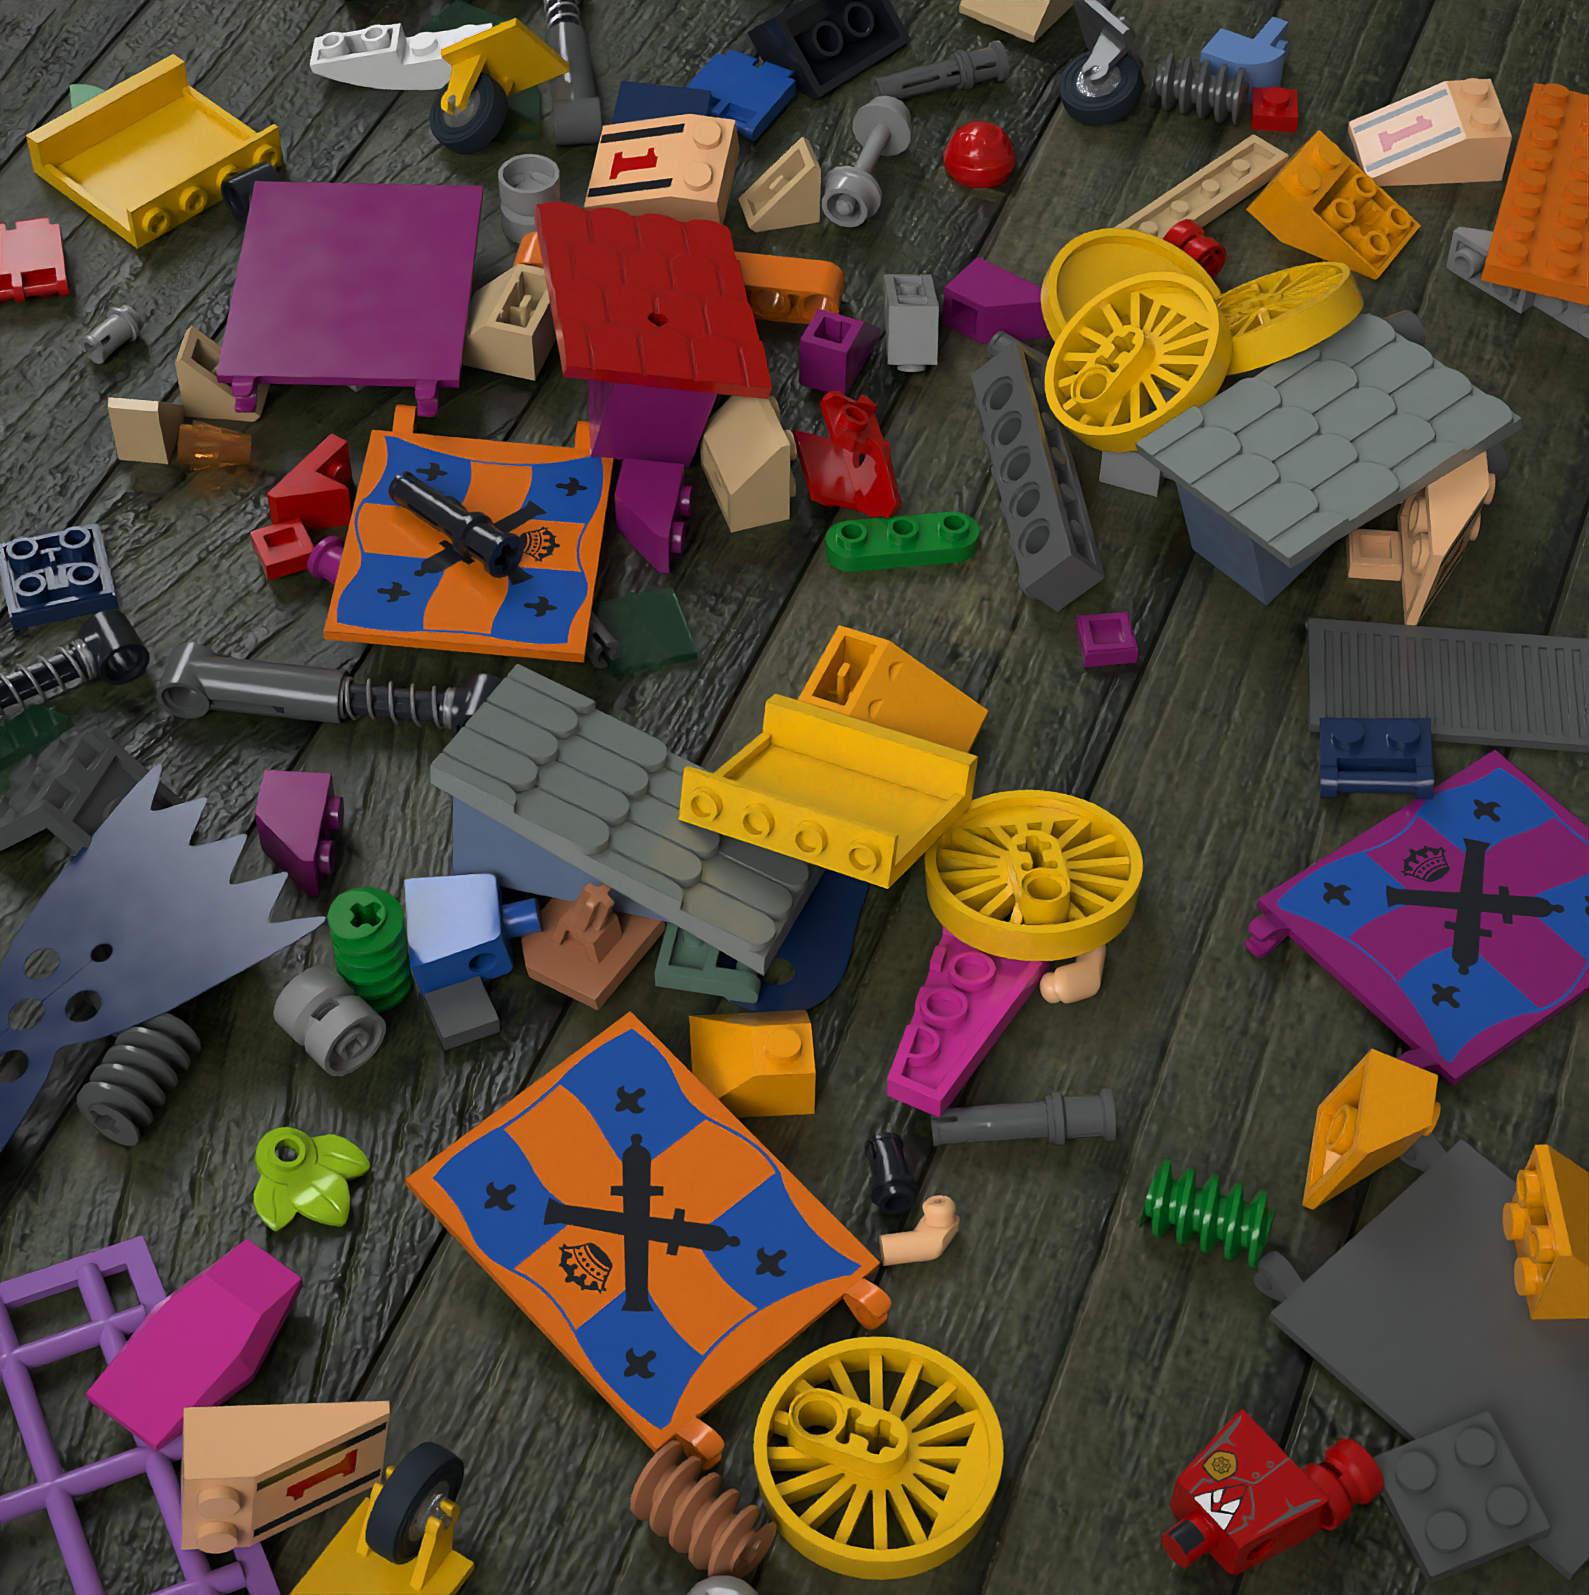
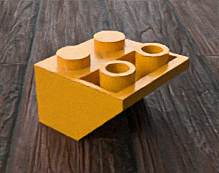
M1548 1144L1535 1145L1525 1170L1518 1171L1516 1192L1512 1201L1505 1203L1503 1208L1504 1234L1507 1240H1514L1518 1257L1514 1265L1516 1291L1520 1296H1526L1531 1320L1589 1319V1172Z

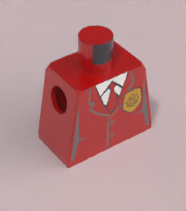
M1242 1409L1234 1415L1175 1482L1170 1508L1179 1522L1161 1535V1541L1170 1558L1182 1568H1187L1205 1553L1209 1552L1228 1573L1238 1575L1320 1531L1330 1499Z

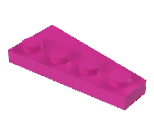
M943 926V935L939 946H935L931 957L930 971L924 987L921 986L915 1001L914 1015L910 1025L906 1026L887 1078V1096L940 1118L1040 983L1042 976L1048 972L1050 961H1021L985 953L962 942Z

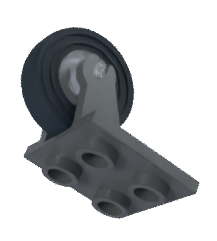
M1072 0L1085 45L1090 51L1076 57L1064 69L1059 83L1060 97L1064 108L1074 120L1087 125L1109 124L1131 112L1137 105L1141 92L1146 89L1141 69L1144 68V63L1135 50L1133 43L1136 34L1129 21L1122 15L1118 17L1113 15L1103 0Z

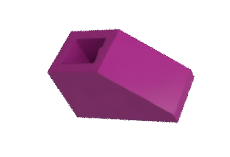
M977 257L944 287L942 324L981 344L989 343L999 331H1004L1017 340L1041 339L1051 336L1041 309V287L986 260Z
M818 309L800 339L799 384L825 392L840 390L846 396L878 341L881 328L861 320Z
M623 458L615 491L616 531L659 573H670L673 554L683 552L686 527L685 522H681V517H690L693 486L685 485L684 464Z
M264 770L255 809L261 849L284 872H287L289 877L308 896L319 897L324 874H332L334 870L335 843L331 840L333 830H341L343 825V797L335 796L331 773Z

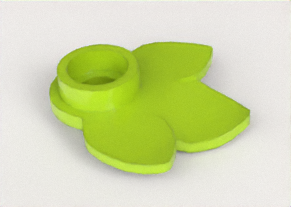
M275 1128L267 1132L260 1139L255 1151V1165L261 1175L253 1194L256 1212L262 1221L274 1232L284 1229L294 1219L297 1212L318 1223L342 1227L347 1222L350 1209V1194L346 1181L353 1180L367 1173L370 1169V1163L361 1149L346 1138L334 1134L310 1138L306 1133L296 1128ZM280 1148H289L296 1152L297 1158L293 1161L285 1162L280 1160L275 1152Z

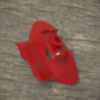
M840 390L829 391L821 399L820 406L830 438L795 430L793 433L797 454L811 500L829 507L839 506L861 511L870 517L883 516L891 518L895 516L903 503L897 489L892 467L890 442L883 439L875 415V410L878 406L864 394L856 402L844 396ZM860 454H866L865 459L862 465L860 466L859 456Z

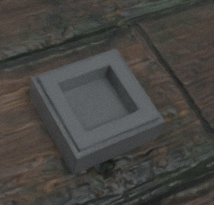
M480 976L424 994L426 1009L444 1050L500 1032L499 1018Z

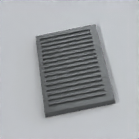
M1308 618L1305 623V628L1307 629L1309 731L1319 732L1320 718H1430L1431 741L1589 753V639Z

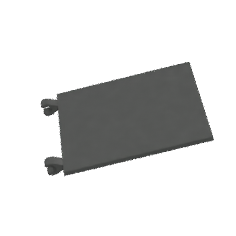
M1431 1132L1428 1136L1422 1135L1404 1154L1399 1156L1404 1163L1422 1170L1424 1173L1305 1282L1302 1281L1289 1261L1277 1251H1271L1259 1260L1257 1266L1259 1271L1255 1273L1253 1282L1263 1294L1282 1302L1270 1313L1269 1319L1409 1442L1489 1410L1552 1527L1548 1537L1533 1542L1529 1546L1570 1581L1589 1561V1319H1530L1526 1296H1520L1517 1293L1514 1282V1265L1518 1258L1514 1240L1506 1239L1503 1230V1208L1505 1203L1512 1201L1516 1192V1182L1463 1139L1459 1140L1446 1152Z

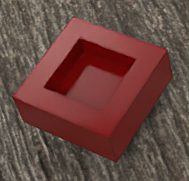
M1276 86L1269 88L1252 87L1250 97L1251 130L1296 132L1298 123L1297 89H1284Z
M300 517L250 531L252 547L268 581L307 569V562L314 546Z

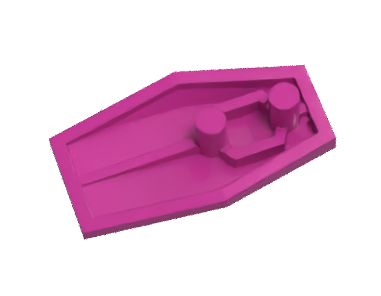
M246 1239L152 1309L87 1391V1400L156 1452L183 1433L184 1408L220 1406L254 1380L303 1288L302 1277Z

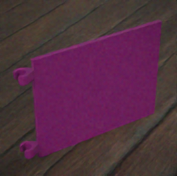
M255 181L216 374L218 383H232V395L236 397L235 412L254 413L256 411L258 383L415 387V398L418 400L417 416L436 417L439 406V387H460L484 194L483 186Z

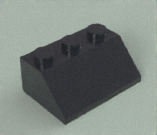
M800 0L747 32L763 62H769L795 71L794 76H791V78L796 80L795 89L812 100L820 98L911 41L890 0Z

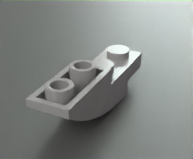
M1459 227L1454 230L1446 263L1448 270L1520 314L1533 305L1589 339V306L1480 280L1493 232Z

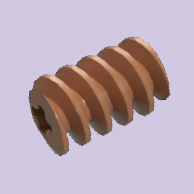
M678 1440L667 1443L651 1458L640 1474L630 1498V1510L639 1520L649 1521L650 1528L657 1536L669 1537V1544L677 1553H688V1559L696 1569H708V1577L730 1575L739 1579L743 1578L761 1562L769 1550L776 1534L777 1525L775 1521L766 1524L758 1531L754 1530L761 1515L760 1508L756 1505H749L736 1515L735 1511L741 1500L740 1492L735 1488L729 1489L717 1499L715 1496L722 1483L721 1476L713 1472L697 1482L696 1480L703 1466L701 1459L693 1456L678 1466L677 1464L684 1450L683 1445Z

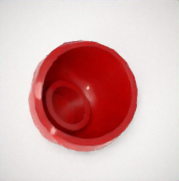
M971 121L960 126L950 138L943 151V166L945 171L959 184L972 188L996 187L1011 177L1016 165L1017 154L1011 140L1002 128L987 121Z

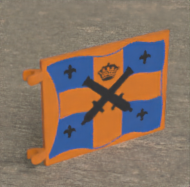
M396 405L393 430H372L326 619L324 639L584 663L614 458L590 457L589 422L577 421L575 446L570 448L417 434V425L415 423L417 406ZM404 471L411 472L422 480L423 483L434 488L465 511L486 514L492 519L494 527L503 533H514L523 540L524 552L520 563L508 576L503 578L492 577L485 571L483 563L474 557H463L456 552L448 536L437 531L408 509L393 502L388 495L391 481L398 474L402 476Z
M631 1011L405 1178V1185L655 1454L664 1445L676 1439L683 1445V1451L688 1458L697 1456L701 1459L703 1463L702 1472L711 1470L720 1462L724 1442L714 1429L699 1420L700 1417L840 1300L844 1299L861 1325L871 1331L877 1329L887 1320V1312L892 1305L890 1297L881 1288L866 1280L879 1269L880 1262Z

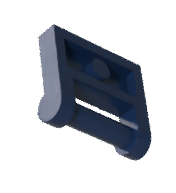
M1320 718V798L1337 799V793L1415 794L1416 799H1433L1434 768L1432 764L1430 718Z

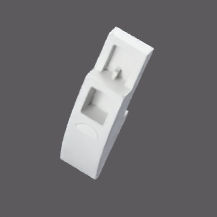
M401 23L386 26L372 25L366 29L345 33L331 32L315 38L310 67L313 73L357 86L393 90L442 89L450 80L452 66L441 57V49L490 29L493 25L492 23L477 26L464 25L458 29L442 32H422L412 37L405 36Z

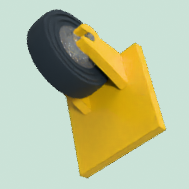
M517 18L502 22L497 26L442 48L441 57L452 66L450 80L439 91L431 107L429 119L431 131L441 144L453 152L459 154L476 152L491 142L500 131L507 115L508 96L569 72L570 63Z
M425 1442L406 1455L397 1467L394 1465L388 1466L386 1469L387 1477L383 1478L380 1483L375 1482L370 1498L366 1497L289 1595H456L475 1569L474 1562L452 1549L454 1525L460 1513V1506L455 1501L460 1492L464 1477V1464L462 1460L439 1444Z

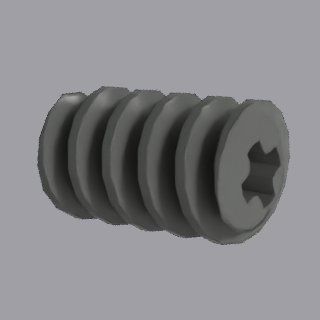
M1170 51L1164 62L1158 65L1154 74L1149 94V107H1154L1161 98L1163 109L1170 112L1179 101L1180 113L1187 116L1196 105L1198 117L1204 120L1214 108V116L1217 123H1224L1230 113H1232L1233 125L1238 127L1242 120L1248 97L1249 83L1246 82L1245 68L1240 67L1234 78L1230 79L1228 78L1227 64L1222 63L1217 73L1212 75L1210 73L1209 60L1205 59L1198 71L1193 70L1192 56L1187 55L1182 65L1177 67L1175 65L1174 52Z
M166 1012L122 1030L115 1041L116 1046L108 1050L102 1059L103 1064L97 1066L90 1076V1083L85 1084L77 1095V1105L85 1119L102 1135L116 1143L125 1146H135L141 1138L137 1127L143 1128L150 1125L154 1119L150 1109H160L166 1101L163 1091H173L179 1082L176 1073L186 1072L191 1065L188 1054H198L201 1050L200 1040L195 1032L183 1020Z

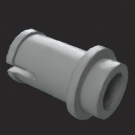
M122 305L120 308L112 307L107 312V318L89 334L84 335L80 339L81 349L83 352H86L89 348L96 346L100 342L101 345L87 357L97 364H102L108 356L127 340L135 341L140 336L139 330L143 327L142 320L137 312L127 305Z

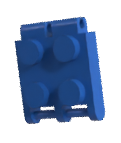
M729 50L725 56L716 53L685 88L710 90L712 93V104L709 117L735 120L737 133L743 135L746 139L756 141L795 96L796 80L791 78V76H794L795 71L769 62H765L759 68L755 66L759 63L758 58L734 50Z

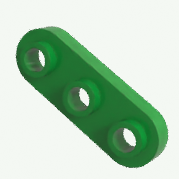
M954 511L842 521L833 525L827 531L825 556L833 567L846 572L958 563L970 559L977 552L979 526L969 515Z

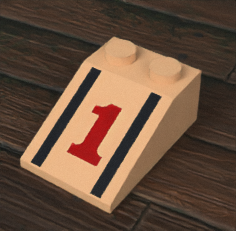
M1469 78L1466 80L1444 81L1352 120L1348 125V132L1360 169L1369 175L1379 186L1502 181L1512 139L1491 79Z
M684 114L603 126L584 210L602 207L614 208L633 216L654 213L666 215L681 222L705 219L723 224L740 150L736 121Z
M1486 451L1403 500L1397 518L1398 531H1400L1403 565L1401 579L1404 625H1418L1460 562L1468 540L1475 541L1478 536L1481 508L1483 504L1489 505L1495 491V474L1488 473Z
M389 1401L184 1408L181 1461V1550L199 1549L206 1553L217 1554L230 1551L235 1547H250L373 1487L375 1482L381 1483L390 1415Z

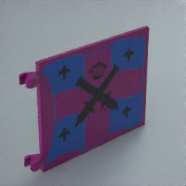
M1494 750L1435 787L1433 799L1414 800L1259 898L1256 907L1265 915H1261L1250 922L1248 931L1252 937L1246 939L1244 944L1245 948L1254 956L1263 958L1289 936L1413 1049L1402 1054L1398 1058L1399 1060L1431 1073L1437 1071L1454 1086L1589 992V827L1503 755Z

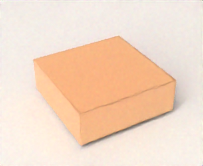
M1355 529L1347 534L1348 578L1400 581L1403 569L1400 531Z

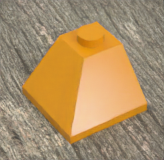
M806 1010L689 1016L692 1074L736 1118L815 1113L816 1071L812 1026Z
M1371 1049L1317 1108L1302 1206L1312 1210L1316 1209L1404 1154L1422 1135L1428 1136L1435 1128L1441 1110L1440 1103L1435 1101L1438 1075Z

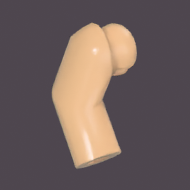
M1106 945L1077 956L1075 963L1060 966L1055 972L1045 973L1040 980V992L1043 998L1053 1004L1060 1001L1069 1004L1094 996L1101 986L1107 950Z
M932 1196L924 1202L923 1211L925 1215L920 1219L913 1231L880 1235L879 1245L883 1266L930 1261L938 1258L959 1230L960 1218L955 1214V1202L947 1196Z

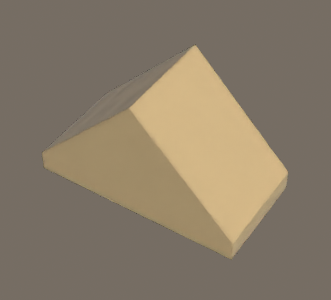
M802 136L738 198L748 226L754 232L820 222L821 168L809 140Z
M189 327L185 332L175 362L185 417L255 422L261 417L270 384L258 383L257 407L254 413H236L234 408L236 397L232 395V383L217 382L216 374L222 347L195 327Z
M108 397V412L119 460L168 464L185 417L183 405Z

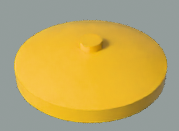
M1106 228L1084 233L1068 242L1059 251L1043 280L1041 309L1047 329L1053 341L1056 342L1067 323L1087 302L1108 287L1133 276L1150 272H1175L1200 282L1213 298L1221 295V292L1203 267L1175 245L1159 237L1137 230ZM1131 312L1120 318L1124 326L1131 324ZM1109 326L1101 335L1108 338L1114 330ZM1090 346L1086 353H1095L1098 349ZM1179 376L1186 381H1189L1191 378L1190 376ZM1160 383L1157 384L1159 387L1169 389Z

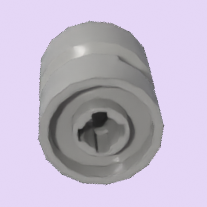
M523 154L512 157L499 168L498 184L499 197L501 199L502 230L506 237L520 244L521 239L526 234L537 231L534 219L536 205L552 201L561 202L560 171L555 162L548 157L538 154Z
M325 965L308 968L294 977L282 990L276 1000L273 1011L275 1021L297 1043L305 1045V1051L331 1076H344L364 1065L375 1054L386 1032L385 1020L360 996H355L354 990L335 971Z

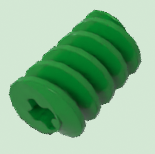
M354 888L338 895L330 905L327 916L337 974L354 990L355 996H360L377 1013L391 1010L407 996L413 979L402 907L393 895L378 888Z
M1165 1158L1157 1168L1151 1182L1139 1228H1141L1148 1217H1151L1152 1234L1160 1239L1172 1225H1175L1176 1242L1183 1247L1188 1244L1197 1232L1199 1233L1200 1250L1207 1255L1222 1240L1224 1258L1229 1262H1233L1241 1251L1246 1248L1248 1251V1266L1250 1269L1257 1270L1259 1260L1262 1259L1266 1249L1277 1207L1274 1211L1268 1210L1267 1190L1260 1189L1250 1203L1244 1202L1243 1183L1236 1181L1226 1195L1220 1194L1219 1175L1214 1173L1202 1188L1197 1187L1195 1167L1188 1166L1178 1180L1172 1179L1171 1159Z

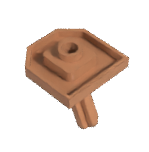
M588 882L584 885L575 902L552 898L541 910L543 932L521 936L525 965L530 978L599 1010L662 935L666 926L665 922L661 920L613 911L612 908L615 902L609 897L613 888L604 883L597 887Z

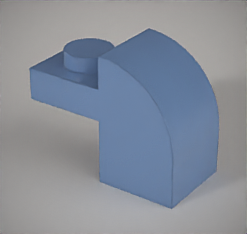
M1272 16L1254 39L1220 28L1201 51L1199 68L1205 59L1209 60L1210 73L1215 75L1222 63L1227 64L1228 78L1230 79L1234 78L1240 67L1245 68L1246 82L1249 83L1247 101H1250L1252 87H1280L1283 66L1290 51V42L1286 41L1289 22Z

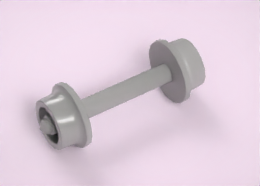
M879 96L859 108L853 119L852 130L856 140L863 146V149L855 166L835 167L826 174L821 183L822 209L824 214L839 226L857 227L865 219H868L877 212L882 203V192L877 181L871 176L880 155H898L906 150L912 139L910 111L903 102L894 97Z

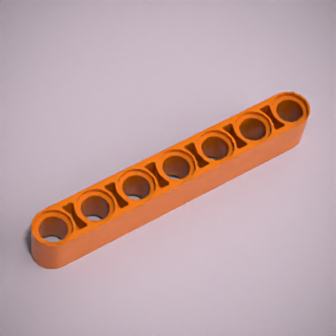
M537 231L530 232L521 239L513 267L520 263L543 268ZM735 252L736 260L740 262L748 304L753 310L754 319L809 325L818 309L835 314L839 313L845 276L837 265L821 260Z

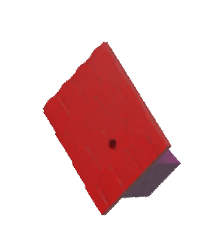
M555 201L536 205L534 219L563 376L587 379L590 457L619 460L628 458L678 463L689 467L717 394L768 399L772 390L763 343L759 341L753 310L748 304L740 262L736 260L730 230L721 223L705 219L681 222L662 214L648 213L641 216H633L614 208L602 207L584 210L570 203Z

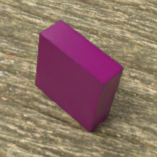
M1128 612L1076 616L1075 632L1084 667L1137 662L1138 648Z

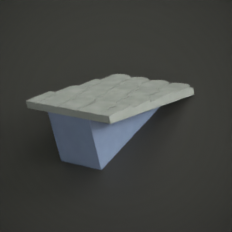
M1367 313L1357 315L1344 328L1320 343L1276 362L1253 378L1242 379L1199 408L1195 405L1138 441L1136 447L1138 454L1176 482L1192 549L1267 606L1332 543L1521 430L1522 418L1513 413L1502 400L1484 393L1471 384L1464 374L1446 367L1433 358L1426 348L1408 341L1395 332L1387 321Z
M516 664L508 673V677H505L487 698V702H484L467 721L465 727L461 728L444 748L443 753H440L430 765V783L453 796V876L490 873L497 876L501 887L575 902L584 885L588 882L597 887L604 883L613 888L609 896L615 902L612 908L613 911L673 923L764 976L826 868L678 820L683 769L688 765L707 772L710 771L667 751V747L661 740L595 709L596 701Z

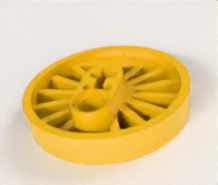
M1317 262L1300 265L1257 278L1215 297L1214 300L1226 318L1232 335V356L1226 376L1254 370L1293 356L1320 343L1349 324L1361 312L1364 306L1361 291L1350 268L1340 262Z
M1163 271L1140 274L1120 281L1087 302L1071 318L1057 338L1051 350L1045 371V394L1049 407L1056 418L1086 445L1113 453L1137 451L1136 443L1192 406L1195 405L1199 408L1216 396L1227 375L1231 361L1232 335L1230 327L1209 291L1200 282L1189 276ZM1131 312V324L1124 326L1120 318ZM1111 326L1114 332L1108 338L1101 335ZM1090 346L1098 349L1095 353H1086ZM1179 376H1192V377L1189 379V381H1186V380H1184L1183 378H1181V377H1179ZM1160 383L1177 392V394L1167 402L1157 384ZM1149 395L1157 407V410L1150 414Z
M1044 790L999 792L972 800L971 807L925 852L924 867L927 896L930 907L939 922L959 940L982 952L1021 961L1067 959L1091 952L1105 945L1127 926L1136 909L1143 874V858L1140 847L1131 831L1117 817L1096 804L1075 796ZM1011 911H1013L1009 922L1002 921Z
M878 1336L858 1337L842 1340L815 1350L795 1363L779 1378L766 1397L757 1419L754 1434V1465L760 1495L771 1521H775L780 1534L803 1556L826 1569L850 1577L872 1580L899 1579L926 1572L943 1564L965 1548L976 1536L991 1510L1000 1482L1003 1466V1439L998 1417L986 1393L977 1381L951 1358L923 1344L905 1339ZM869 1370L870 1405L859 1400L847 1373ZM882 1371L905 1374L889 1412L883 1410ZM830 1379L836 1392L813 1387ZM920 1379L938 1388L902 1421ZM954 1401L966 1412L927 1427ZM819 1425L831 1431L826 1434L814 1435L804 1429L809 1426ZM773 1434L788 1438V1447H769ZM970 1436L966 1447H943ZM770 1471L811 1472L775 1485ZM947 1471H956V1472H955V1474H952V1473H949V1472H947ZM827 1491L800 1517L788 1506ZM934 1493L945 1496L944 1501H942ZM873 1494L874 1549L850 1546V1541L868 1499ZM886 1497L910 1544L908 1547L887 1549ZM851 1498L834 1539L828 1538L816 1531ZM910 1502L934 1523L928 1539Z

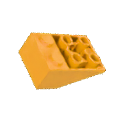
M1320 130L1288 160L1246 209L1280 242L1329 262L1344 263L1351 271L1373 280H1377L1421 226Z
M841 625L837 627L798 698L799 701L966 753H970L988 717V710L891 641Z

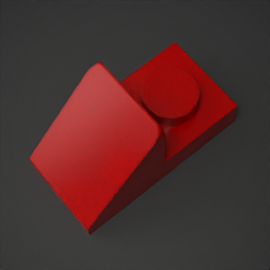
M330 434L267 493L272 525L300 517L306 531L350 524L352 509L349 490L346 486L352 479V468L348 442Z

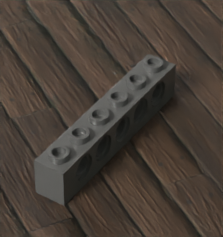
M1014 340L971 374L976 394L974 403L981 414L985 430L982 436L989 447L993 463L991 472L998 483L1002 499L1000 509L1007 520L1011 536L1009 538V546L1016 556L1019 568L1018 583L1030 599L1034 601L1040 600L1059 612L1104 579L1105 575L1065 426L1056 418L1047 402L1044 383L1047 363Z

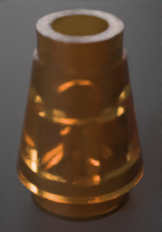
M193 420L192 425H179L177 464L190 465V470L239 466V464L250 465L251 435L241 434V432Z

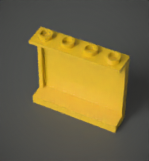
M174 54L26 135L34 172L137 249L223 200L220 185L223 180L261 161L270 163L274 169L284 164L279 127L273 124L259 133L252 130L189 86L185 62Z
M775 693L765 704L762 733L718 770L710 773L688 765L683 769L678 820L889 889L971 807L978 756Z

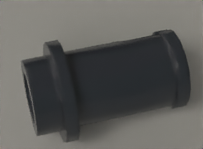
M892 1132L879 1133L872 1136L876 1151L872 1141L867 1140L864 1144V1151L868 1157L874 1183L869 1191L872 1202L879 1206L883 1213H903L909 1210L915 1203V1197L919 1191L917 1181L908 1173L901 1137Z

